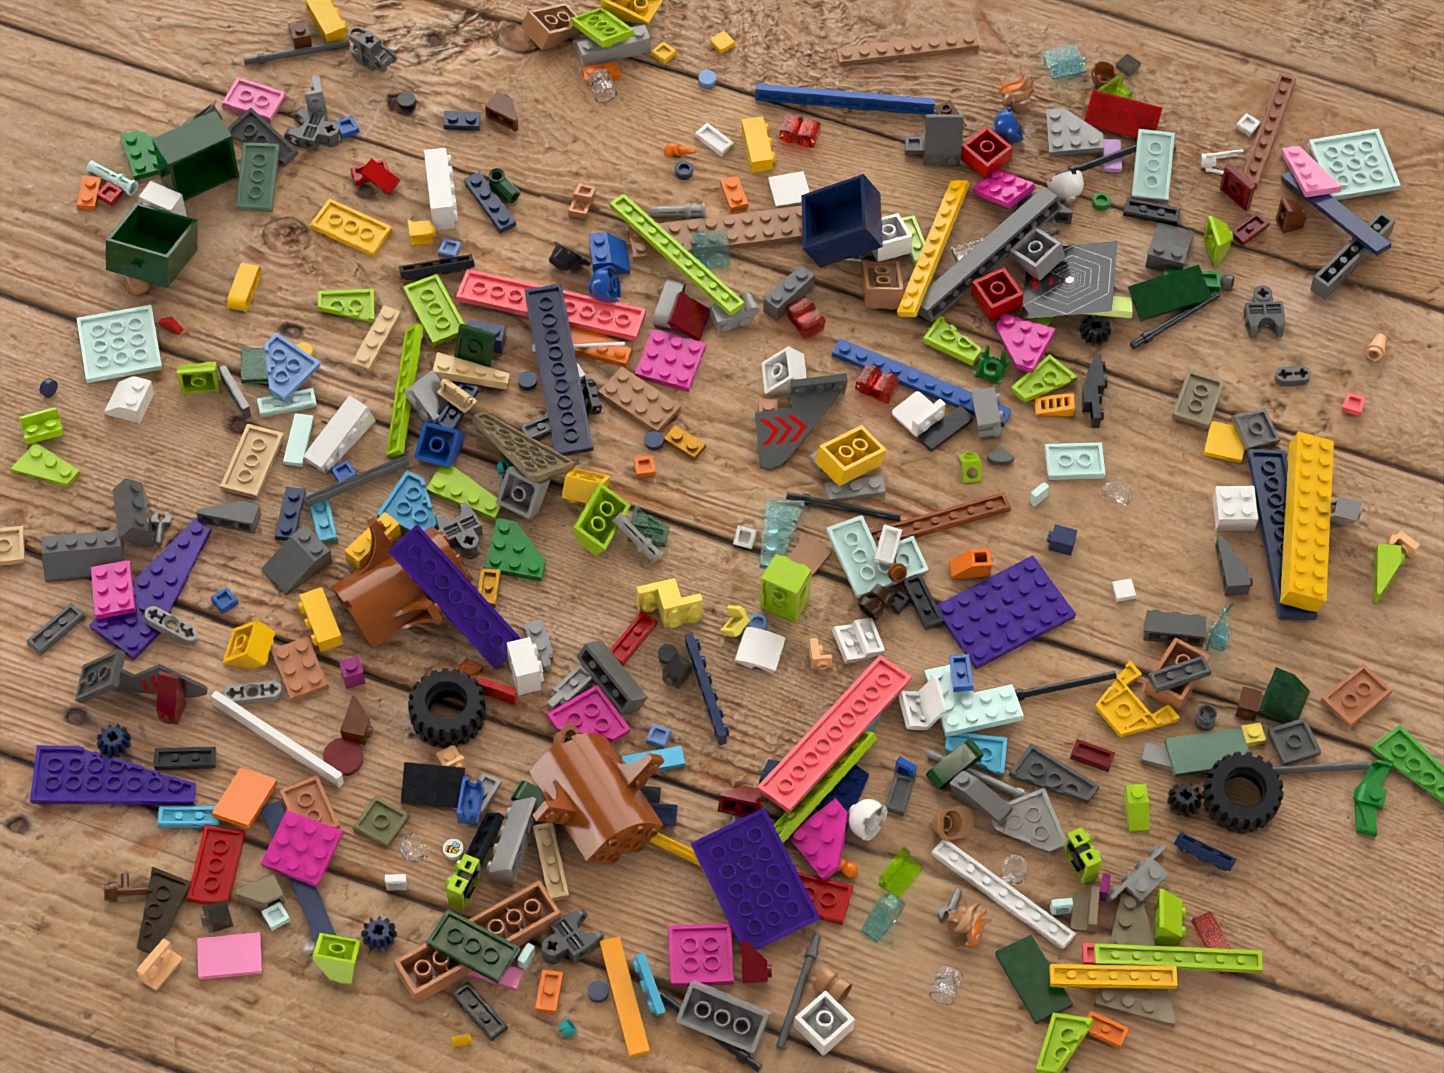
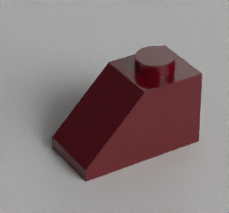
M742 786L720 793L717 812L746 817L761 810L764 795L759 793L757 788Z
M741 940L742 983L768 982V978H772L771 965H767V960L746 940Z

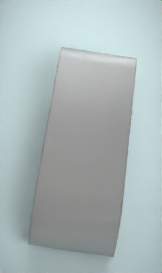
M666 280L654 313L653 325L672 329V326L667 324L677 293L680 291L682 293L685 292V283Z

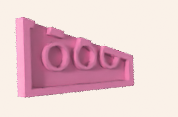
M1300 146L1282 148V156L1305 197L1341 192V186Z

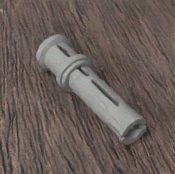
M705 202L697 205L687 203L685 206H650V217L706 218Z
M621 512L612 520L638 546L637 551L639 553L642 552L650 560V564L654 563L663 554V551H659L651 543L652 540L650 538L646 539Z

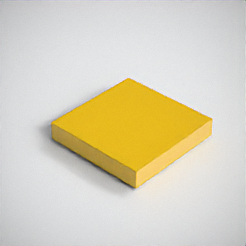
M1211 421L1203 455L1241 464L1244 447L1234 426Z

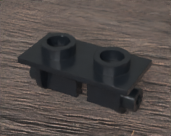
M584 375L581 380V387L588 417L590 412H593L595 415L600 414L602 406L600 398L597 397L596 383L592 379L587 380V377Z

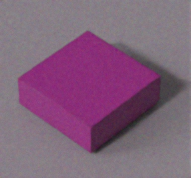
M1103 873L1099 889L1100 901L1106 900L1111 878L1110 874Z

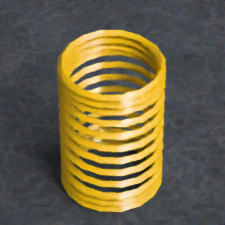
M470 1033L466 1034V1038L465 1034L464 1038L463 1035L462 1038L461 1035L460 1038L459 1035L458 1038L457 1036L456 1038L451 1036L453 1048L467 1046V1043L468 1046L472 1045Z

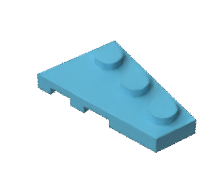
M971 733L946 737L945 753L950 754L963 742L971 738L984 753L983 757L974 765L1001 777L1004 776L1007 738Z
M639 953L634 956L632 963L641 980V989L648 997V1008L651 1013L654 1012L656 1017L664 1014L666 1011L645 953Z

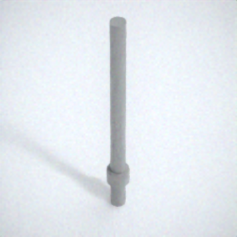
M930 749L926 754V757L937 762L946 757ZM969 768L966 770V772L977 777L982 782L1013 795L1014 799L1028 794L1022 788L1012 787L975 769Z

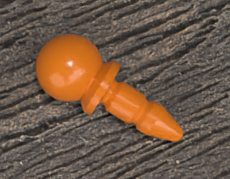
M668 143L664 148L665 154L669 157H680L682 154L697 152L692 147H682L681 144L676 145L675 143Z
M843 859L840 869L837 871L839 873L842 872L846 878H854L858 873V867L855 863L847 862L846 859Z

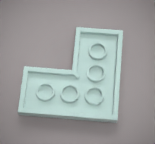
M863 515L826 529L857 599L869 595V591L877 583L885 588L901 583L893 582L889 579L888 569L890 566L873 562L877 546ZM914 536L899 541L894 563H902L906 567V578L921 573V575L928 573L929 568Z
M950 665L924 670L927 682L932 677H937L941 685L944 702L946 703V712L939 719L946 737L1024 720V715L1012 684L975 693L973 691L953 692Z

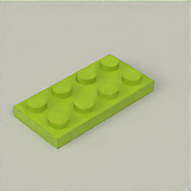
M603 7L571 18L574 27L605 48L611 47L617 42H625L635 36L634 30Z
M438 274L403 286V291L432 346L457 338L459 325L464 324Z

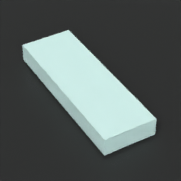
M313 388L295 391L285 402L276 396L257 399L261 418L317 407Z
M295 413L283 460L284 465L303 467L305 459L303 455L307 451L314 416Z

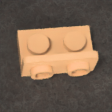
M163 938L137 969L139 979L154 990L159 989L182 961V957L172 950L169 941Z

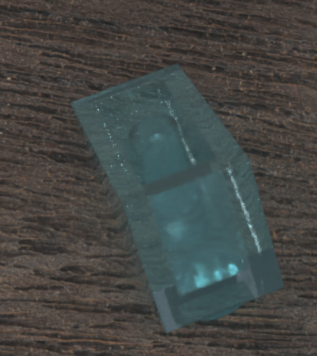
M890 892L879 897L861 931L878 942L895 923L906 904Z

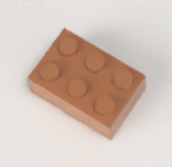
M1175 637L1154 671L1200 656H1204L1206 662L1209 663L1210 655ZM1148 679L1144 693L1165 705L1169 704L1179 712L1200 679L1155 693Z

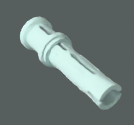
M93 160L87 165V171L119 187L127 195L132 196L136 193L138 189L137 181L126 178L124 174H116Z

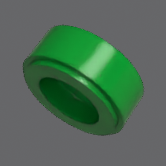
M1099 192L1093 196L1092 206L1096 210L1104 211L1109 208L1111 199L1108 194Z

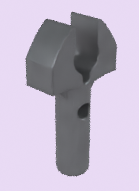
M867 252L843 261L859 263L862 266V260H875L872 252Z
M159 511L151 517L152 526H156L154 544L157 546L162 544L164 528L166 526L171 527L172 524L171 517L166 511L162 522L159 521Z
M956 888L948 906L943 907L940 905L938 910L940 923L943 920V916L948 914V911L953 914L956 912L955 908L962 895L961 889Z

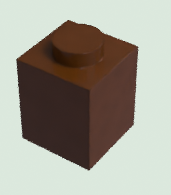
M1243 686L1235 716L1243 720L1255 721L1263 691Z

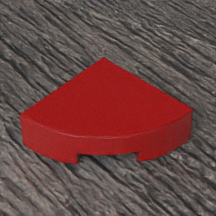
M173 317L161 318L158 322L160 326L174 334L179 335L184 330Z

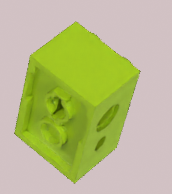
M775 554L761 578L760 608L796 623L809 601L811 569L804 564L791 561L786 556Z

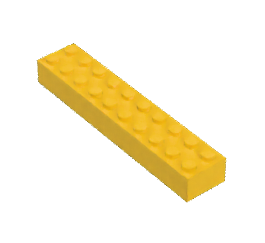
M1298 431L1289 443L1280 603L1318 612L1327 599L1334 441Z

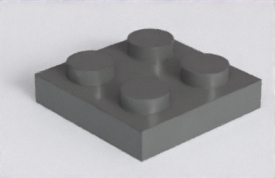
M1306 718L1269 728L1267 731L1283 766L1321 755V749Z

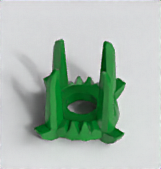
M987 345L985 352L981 353L982 359L979 361L978 369L976 372H973V375L977 378L981 377L984 380L1001 384L1002 381L1000 379L1003 377L1005 368L1010 364L1009 359L1006 360L1007 353L1004 350L1000 360L998 357L995 358V356L989 357L990 347ZM988 365H994L996 366V370L991 372L988 371L986 367Z

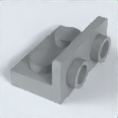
M319 75L312 76L313 84H310L311 91L304 93L308 110L327 113Z

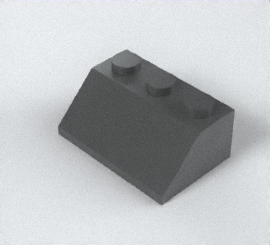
M125 478L113 489L119 539L153 547L154 540L148 497L142 482Z

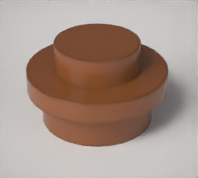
M894 563L888 569V577L893 582H901L907 576V569L902 563Z

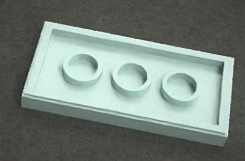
M1138 130L1131 198L1168 202L1175 133Z

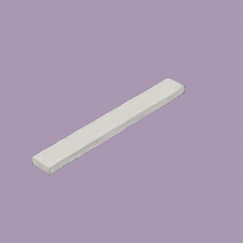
M218 691L211 695L215 707L338 788L342 786L344 782L341 772Z
M942 839L931 852L933 857L1062 951L1075 938V932L950 841Z

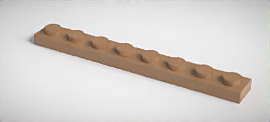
M976 32L842 47L837 48L836 53L839 66L974 51L979 50V42Z

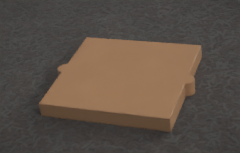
M805 535L788 555V558L798 564L806 565L811 569V576H813L832 554V551L821 545L820 541L817 542Z

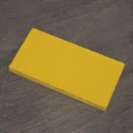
M331 199L326 202L310 224L311 229L372 257L375 256L392 232L391 226Z

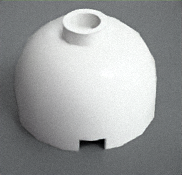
M1071 171L1051 177V182L1049 180L1046 181L1048 190L1058 195L1060 201L1065 200V203L1075 201V197L1081 194L1084 187L1081 171H1076L1077 174H1072Z
M864 799L856 805H852L848 812L851 831L864 841L871 840L881 829L879 826L881 819L883 821L886 819L887 807L873 799Z

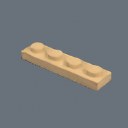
M385 305L382 307L351 362L352 367L370 372L400 319L401 311Z
M554 824L534 825L533 831L546 890L553 901L568 899L569 892Z

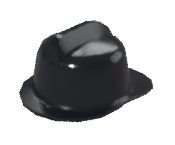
M555 241L553 242L555 248L549 257V262L557 269L568 271L578 264L588 267L591 265L581 255L564 248Z

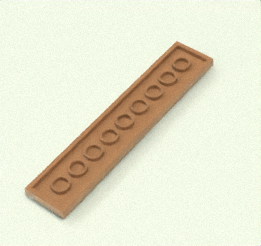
M802 206L657 223L691 254L803 240ZM628 227L633 261L664 257L632 227Z

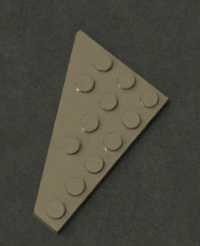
M485 411L474 414L472 422L530 482L537 483L574 469L576 462Z
M1121 893L1109 944L1155 946L1143 900L1139 903L1132 895ZM1098 988L1094 1007L1175 1027L1176 1018L1168 989Z

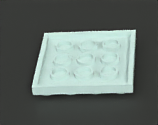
M1379 129L1309 140L1308 145L1314 160L1341 186V192L1329 194L1336 200L1400 189V182Z
M151 305L77 318L87 383L162 370Z

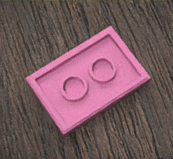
M237 77L223 100L222 107L242 114L251 107L265 121L272 123L287 95L286 92Z
M260 932L197 938L199 980L262 974Z

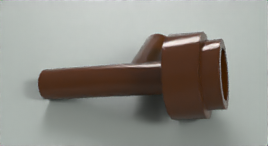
M128 873L120 875L121 888H117V882L104 884V901H109V903L117 902V896L147 895L148 887H129Z

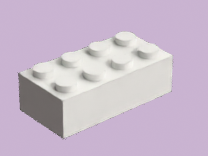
M446 148L424 150L432 225L435 226V230L455 228L454 221H458L451 155H447Z

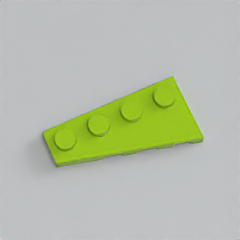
M453 465L450 468L440 466L426 488L428 494L457 506L465 502L476 514L496 521L503 509V506L496 503L497 497Z

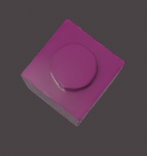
M359 656L339 661L346 689L366 684Z

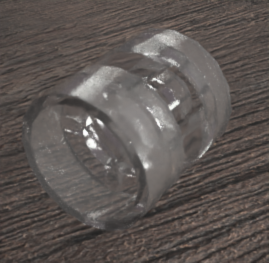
M598 69L589 74L588 83L597 102L606 103L616 97L617 90L608 70Z
M939 966L934 977L935 982L932 983L929 992L930 998L941 1004H954L963 974L953 967Z

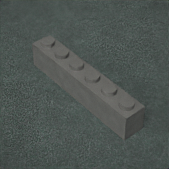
M1380 211L1368 225L1387 239L1392 234L1395 220ZM1353 238L1313 277L1310 290L1325 300L1372 252Z

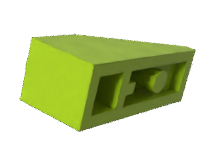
M1377 544L1374 553V604H1378L1396 576L1400 565L1404 564V554L1401 553V546Z

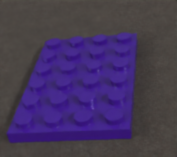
M1033 555L937 604L944 619L945 627L964 654H969L970 662L975 669L1057 628L1076 616L1074 610Z
M765 808L690 844L740 946L741 940H746L754 949L759 950L820 920V916Z

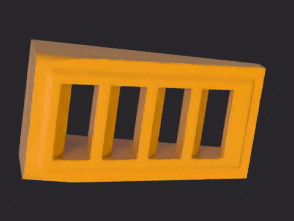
M1074 394L1035 398V416L1074 415ZM1041 404H1045V409L1041 410Z

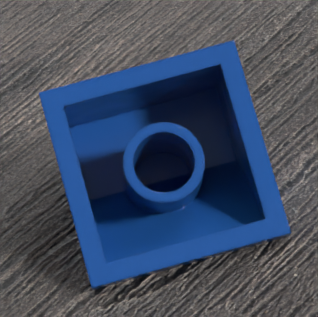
M608 232L589 234L593 273L607 266H613L617 272H613L614 275L630 273L626 241Z
M424 422L414 459L450 468L461 452L466 434L460 430Z

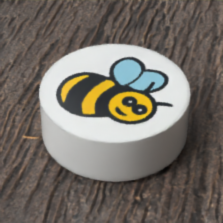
M458 839L447 840L443 845L444 856L449 860L460 859L464 853L462 842Z

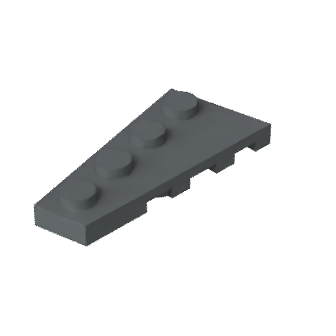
M251 107L227 128L232 138L242 143L279 144L278 162L287 165L299 154L295 147Z
M1032 743L1009 772V776L1045 788L1086 804L1090 802L1099 790L1098 784Z

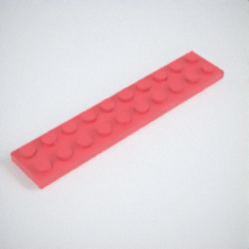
M467 269L456 295V301L529 317L524 290L542 287V285ZM563 290L570 327L633 341L637 340L646 315L645 308L618 302H602L595 297Z
M879 655L757 786V791L790 813L899 695L900 691L911 682L912 676Z

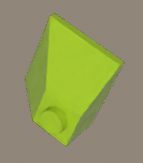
M1208 216L1203 238L1212 266L1217 267L1229 251L1234 238L1232 231H1229L1228 225L1214 216Z
M320 933L312 959L331 981L351 984L361 940Z

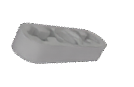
M155 606L148 607L145 610L143 620L148 626L184 645L195 643L198 632L194 626ZM153 614H155L156 617H154L153 619H151L150 616H152ZM172 622L176 625V628L168 629L165 624ZM191 633V636L185 637V634Z
M266 681L230 685L224 689L223 695L238 705L277 701L282 696V689L278 682ZM272 688H275V694L270 693ZM255 689L258 691V694L255 697H249L247 695L248 691ZM231 693H235L234 698H230Z

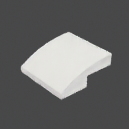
M872 618L854 620L851 625L836 626L832 630L845 664L869 659L885 652Z
M746 626L734 661L750 669L758 667L773 674L779 662L785 637L766 630Z

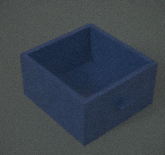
M864 174L801 195L803 250L820 268L883 247L881 195Z

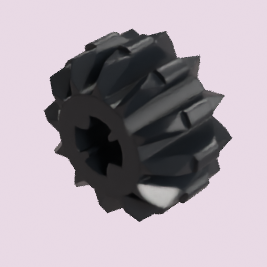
M1089 315L1087 319H1083L1079 328L1081 339H1085L1086 344L1091 342L1093 347L1096 343L1101 346L1103 342L1109 340L1111 335L1110 321H1105V316L1099 318L1096 315L1093 318Z
M1184 781L1180 785L1175 783L1173 789H1170L1168 792L1167 802L1171 804V811L1177 810V815L1183 812L1186 817L1189 815V812L1195 814L1202 804V794L1199 793V787L1192 788V782L1189 785H1186Z

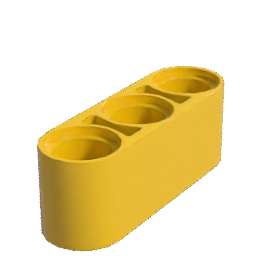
M247 263L240 264L228 295V309L247 312L260 279L261 266Z

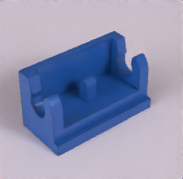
M463 776L456 812L458 823L478 825L484 794L481 780L477 779V782L474 784L470 782L469 777Z

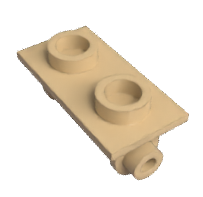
M442 379L440 382L441 388L436 392L463 413H466L478 402V400L449 379Z

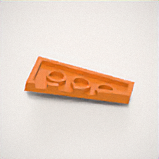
M570 327L573 344L617 342L602 333ZM627 346L574 348L577 355L622 367L627 366L632 353V349Z

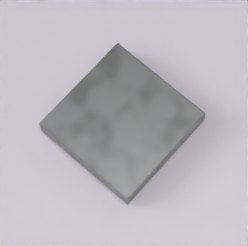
M1265 408L1231 417V422L1245 451L1278 444L1281 441Z

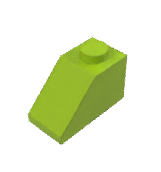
M1146 784L1126 785L1123 799L1129 833L1149 831V799Z

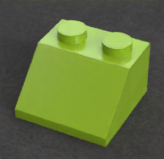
M217 362L178 365L177 376L182 395L220 391Z
M1164 889L1159 890L1155 903L1154 942L1157 945L1180 946L1181 939H1185L1186 927L1182 926V920H1185L1186 908L1182 907V899Z

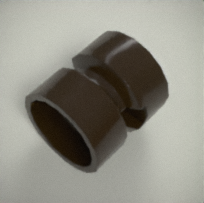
M878 583L869 591L870 596H864L858 603L860 609L874 621L881 617L884 613L883 609H888L895 602L893 595Z

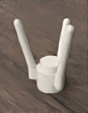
M1244 150L1201 154V168H1206V172L1223 175L1224 171L1212 168V166H1216V159L1236 157L1238 153H1243Z

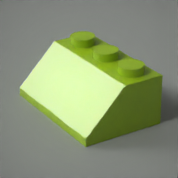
M602 483L597 485L573 527L580 546L594 556L606 550L618 529V526L612 520L620 512L625 516L631 506Z

